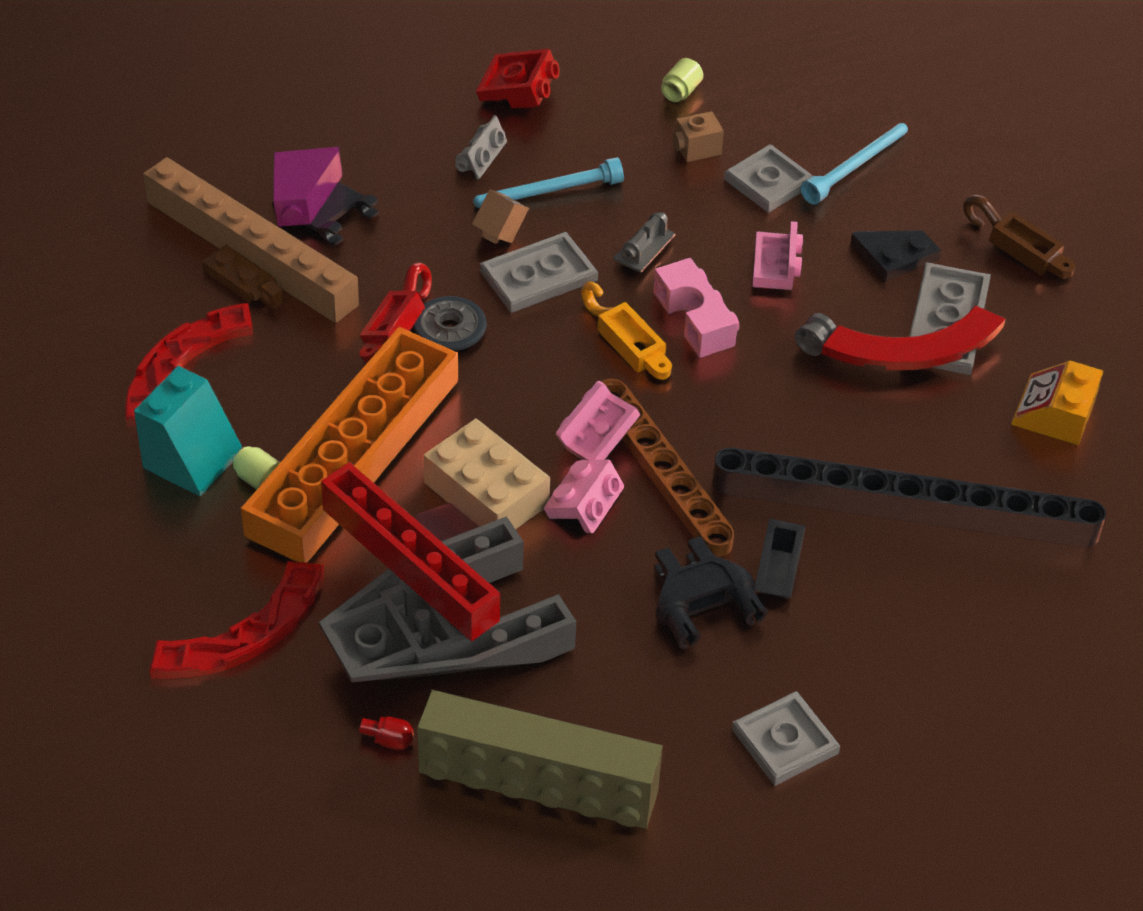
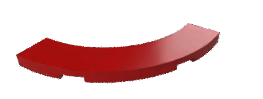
M248 303L232 305L208 312L205 318L197 320L192 324L188 322L182 324L155 344L138 365L136 375L128 387L125 402L127 428L136 426L134 410L177 366L183 368L194 357L217 344L238 337L253 335Z
M975 305L967 315L951 326L920 336H875L839 325L824 343L822 354L864 367L865 363L885 366V370L926 369L962 359L963 354L984 347L1002 330L1006 319Z
M287 561L281 581L270 596V601L258 613L254 612L244 620L229 627V631L212 638L203 636L187 640H157L149 670L150 678L182 679L209 675L238 666L266 652L287 636L307 614L320 590L325 573L324 564Z

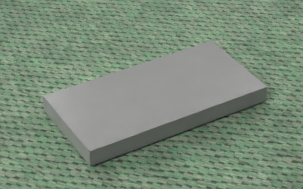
M926 262L909 337L933 333L951 326L967 315L975 305L984 309L991 275ZM976 349L963 354L962 359L932 368L971 375Z

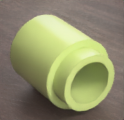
M689 58L680 59L662 80L661 91L663 95L672 102L686 99L703 80V71L700 65Z
M247 446L241 449L235 456L233 468L236 470L239 478L257 490L280 462L258 447L252 448Z

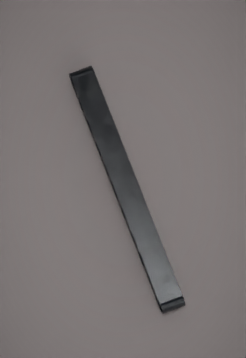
M739 448L721 449L716 453L714 460L713 487L725 495L1079 547H1091L1099 541L1107 515L1103 505L1091 499Z

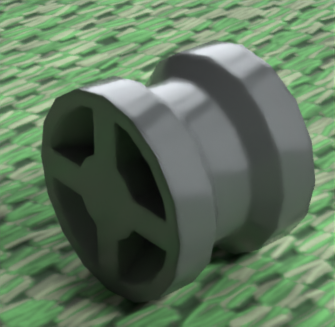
M814 313L807 319L806 324L801 325L796 330L795 341L805 353L813 356L820 355L824 343L835 331L836 325L828 316L822 313Z

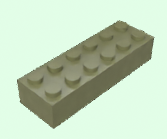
M431 691L418 725L419 773L426 774L433 779H447L463 783L473 789L484 788L500 792L510 798H524L540 802L550 808L561 807L577 811L587 817H601L617 821L627 827L637 826L646 829L648 827L659 789L663 745L448 693Z

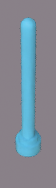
M904 123L897 124L826 175L812 176L801 184V193L804 199L811 204L821 202L828 196L832 185L905 135L908 131L907 125Z
M615 157L604 160V163L599 164V168L497 192L518 200L601 180L603 183L608 182L610 185L621 183L624 181V173L620 159ZM487 193L478 195L473 199L475 207H481Z

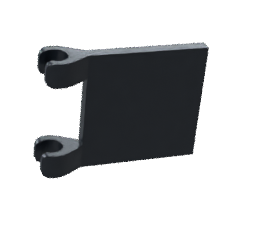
M338 182L311 224L304 225L319 233L331 246H336L343 241V237L337 234L341 231L342 227L336 220L354 207L365 218L372 219L379 214V210L373 207L378 203V200L371 194L362 195Z

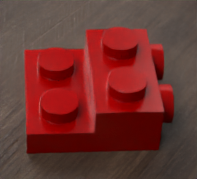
M550 48L495 54L476 90L479 101H501L507 99L511 109H529L539 106L542 99L548 98L550 95L552 79L559 77L560 69L558 62L554 60Z

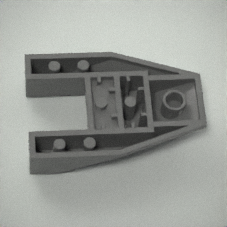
M507 516L441 541L488 583L523 570L524 541ZM390 569L386 570L319 622L320 629L351 682L424 677L541 663L575 649L576 620L558 594L501 617L500 622L471 642Z

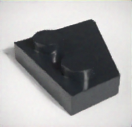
M923 230L856 231L851 236V244L885 281L925 266L926 262L932 263L940 259L941 249Z

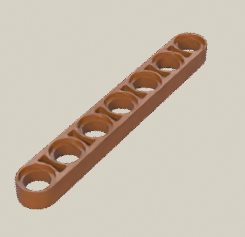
M611 378L601 381L610 392L618 393L621 396L619 397L620 399L635 407L640 413L638 420L634 422L622 437V440L693 538L701 536L716 557L725 556L730 553L733 548L734 539L732 526L644 408L622 381ZM645 437L652 439L655 443L650 446H643L637 440ZM659 461H666L672 467L667 470H661L656 468L654 464ZM684 485L690 491L685 494H678L672 490V487ZM695 509H702L708 513V516L701 519L695 518L690 515V512ZM721 534L727 541L720 544L713 543L708 539V536Z

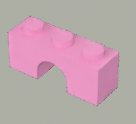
M691 257L655 269L653 293L668 314L680 310L689 311L686 312L684 337L699 358L735 346L736 335L739 330L738 318L734 312L728 310L723 303L719 291L712 288L707 281L705 272L696 266Z

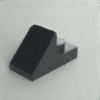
M769 518L754 591L791 599L797 567L800 563L806 526Z

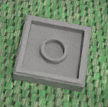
M770 144L726 170L724 180L769 213L800 194L801 184L813 175Z
M797 691L734 721L732 724V731L774 786L839 754L840 745Z

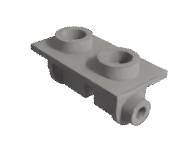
M493 116L488 124L480 125L476 134L468 143L470 147H465L456 156L455 167L459 171L473 170L476 179H480L507 143L505 132L497 116Z

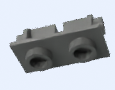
M663 212L653 213L649 217V221L629 241L625 242L623 248L613 257V260L641 273L675 236L674 232L667 229L668 218Z

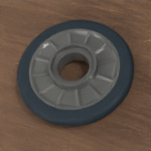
M443 296L424 303L425 309L413 325L415 334L453 351H459L473 346L483 337L487 321L482 309L474 302L457 296ZM446 320H454L458 324L454 327H446L441 323Z

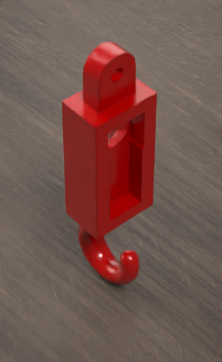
M418 262L408 268L403 290L388 292L359 335L364 343L359 355L365 364L369 362L398 327L410 331L425 309L421 299H425L428 296L432 285V276L427 265ZM418 274L421 275L423 283L419 293L415 291Z

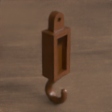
M972 195L964 201L963 211L973 225L977 227L984 225V221L975 215L973 205L980 207L993 227L989 242L1041 276L1047 270L1063 279L1073 276L1076 265L1071 259L1062 254L1063 243L1014 211H1010L1002 218L992 203L982 195Z

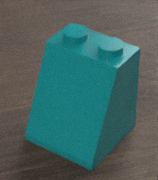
M177 366L134 410L143 468L198 496H201L215 482L242 449V445L208 380L180 366Z

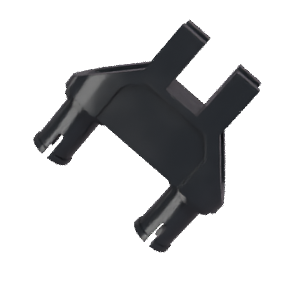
M701 536L688 540L687 546L691 553L686 554V560L689 564L682 567L669 547L655 552V557L659 564L654 565V571L663 585L655 616L659 623L670 628L680 648H688L685 639H687L692 647L701 638L699 631L689 618L691 615L728 602H735L748 625H754L755 623L752 615L757 623L764 620L767 616V609L762 605L754 592L755 581L750 573L733 562L714 556Z

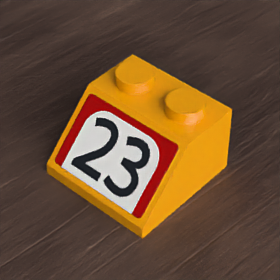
M1067 361L1032 373L1011 425L1079 445L1098 393L1103 370L1074 361Z

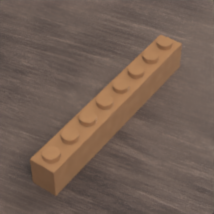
M166 157L143 173L146 197L149 204L219 249L227 244L272 275L277 280V285L334 323L339 322L359 306L357 276L173 160Z

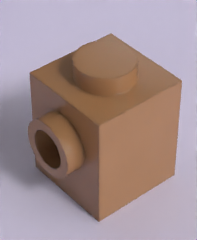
M712 111L678 118L676 132L673 133V144L675 149L682 153L686 162L722 155L724 130Z
M489 189L472 224L482 230L480 235L493 243L498 244L499 240L512 243L529 208L503 193Z

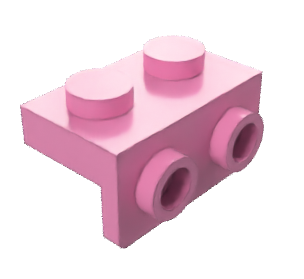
M791 221L789 234L756 233L752 287L792 290L794 277H800L802 257H796V254H801L803 235L797 234L798 222Z
M597 381L584 394L582 401L573 412L562 421L560 428L556 431V436L569 452L582 460H605L638 419L640 413L635 407L610 393L604 383Z
M610 460L576 461L570 467L568 474L561 484L554 490L553 495L543 509L549 519H578L586 533H594L624 489V484Z

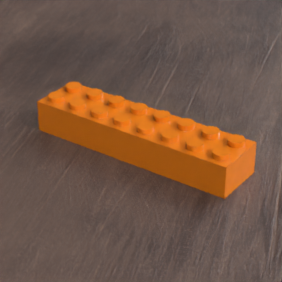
M398 327L241 507L244 537L296 562L307 563L339 525L323 510L321 480L350 462L374 483L458 382V352Z

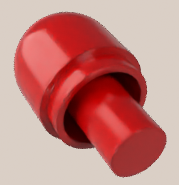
M381 716L378 722L362 718L359 733L375 737L374 743L380 744L381 747L403 750L413 742V727L403 719Z

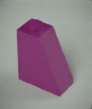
M339 147L274 152L273 202L278 227L311 224L342 177Z

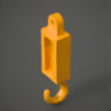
M592 281L584 283L581 289L582 300L586 309L592 315L598 317L597 330L637 373L647 369L657 379L668 378L671 374L672 363L665 356L666 343L626 302L616 307H602L593 295L594 293L597 297L602 296L603 290ZM640 342L646 349L640 351L634 344Z

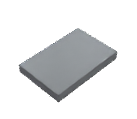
M567 232L480 263V273L510 313L582 287L588 281H598V271Z

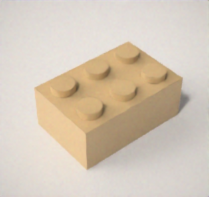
M477 418L423 454L424 483L477 527L507 516L514 528L517 529L541 512L550 499V477Z

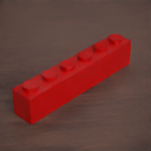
M348 462L321 480L323 510L471 642L500 622V592L353 464Z

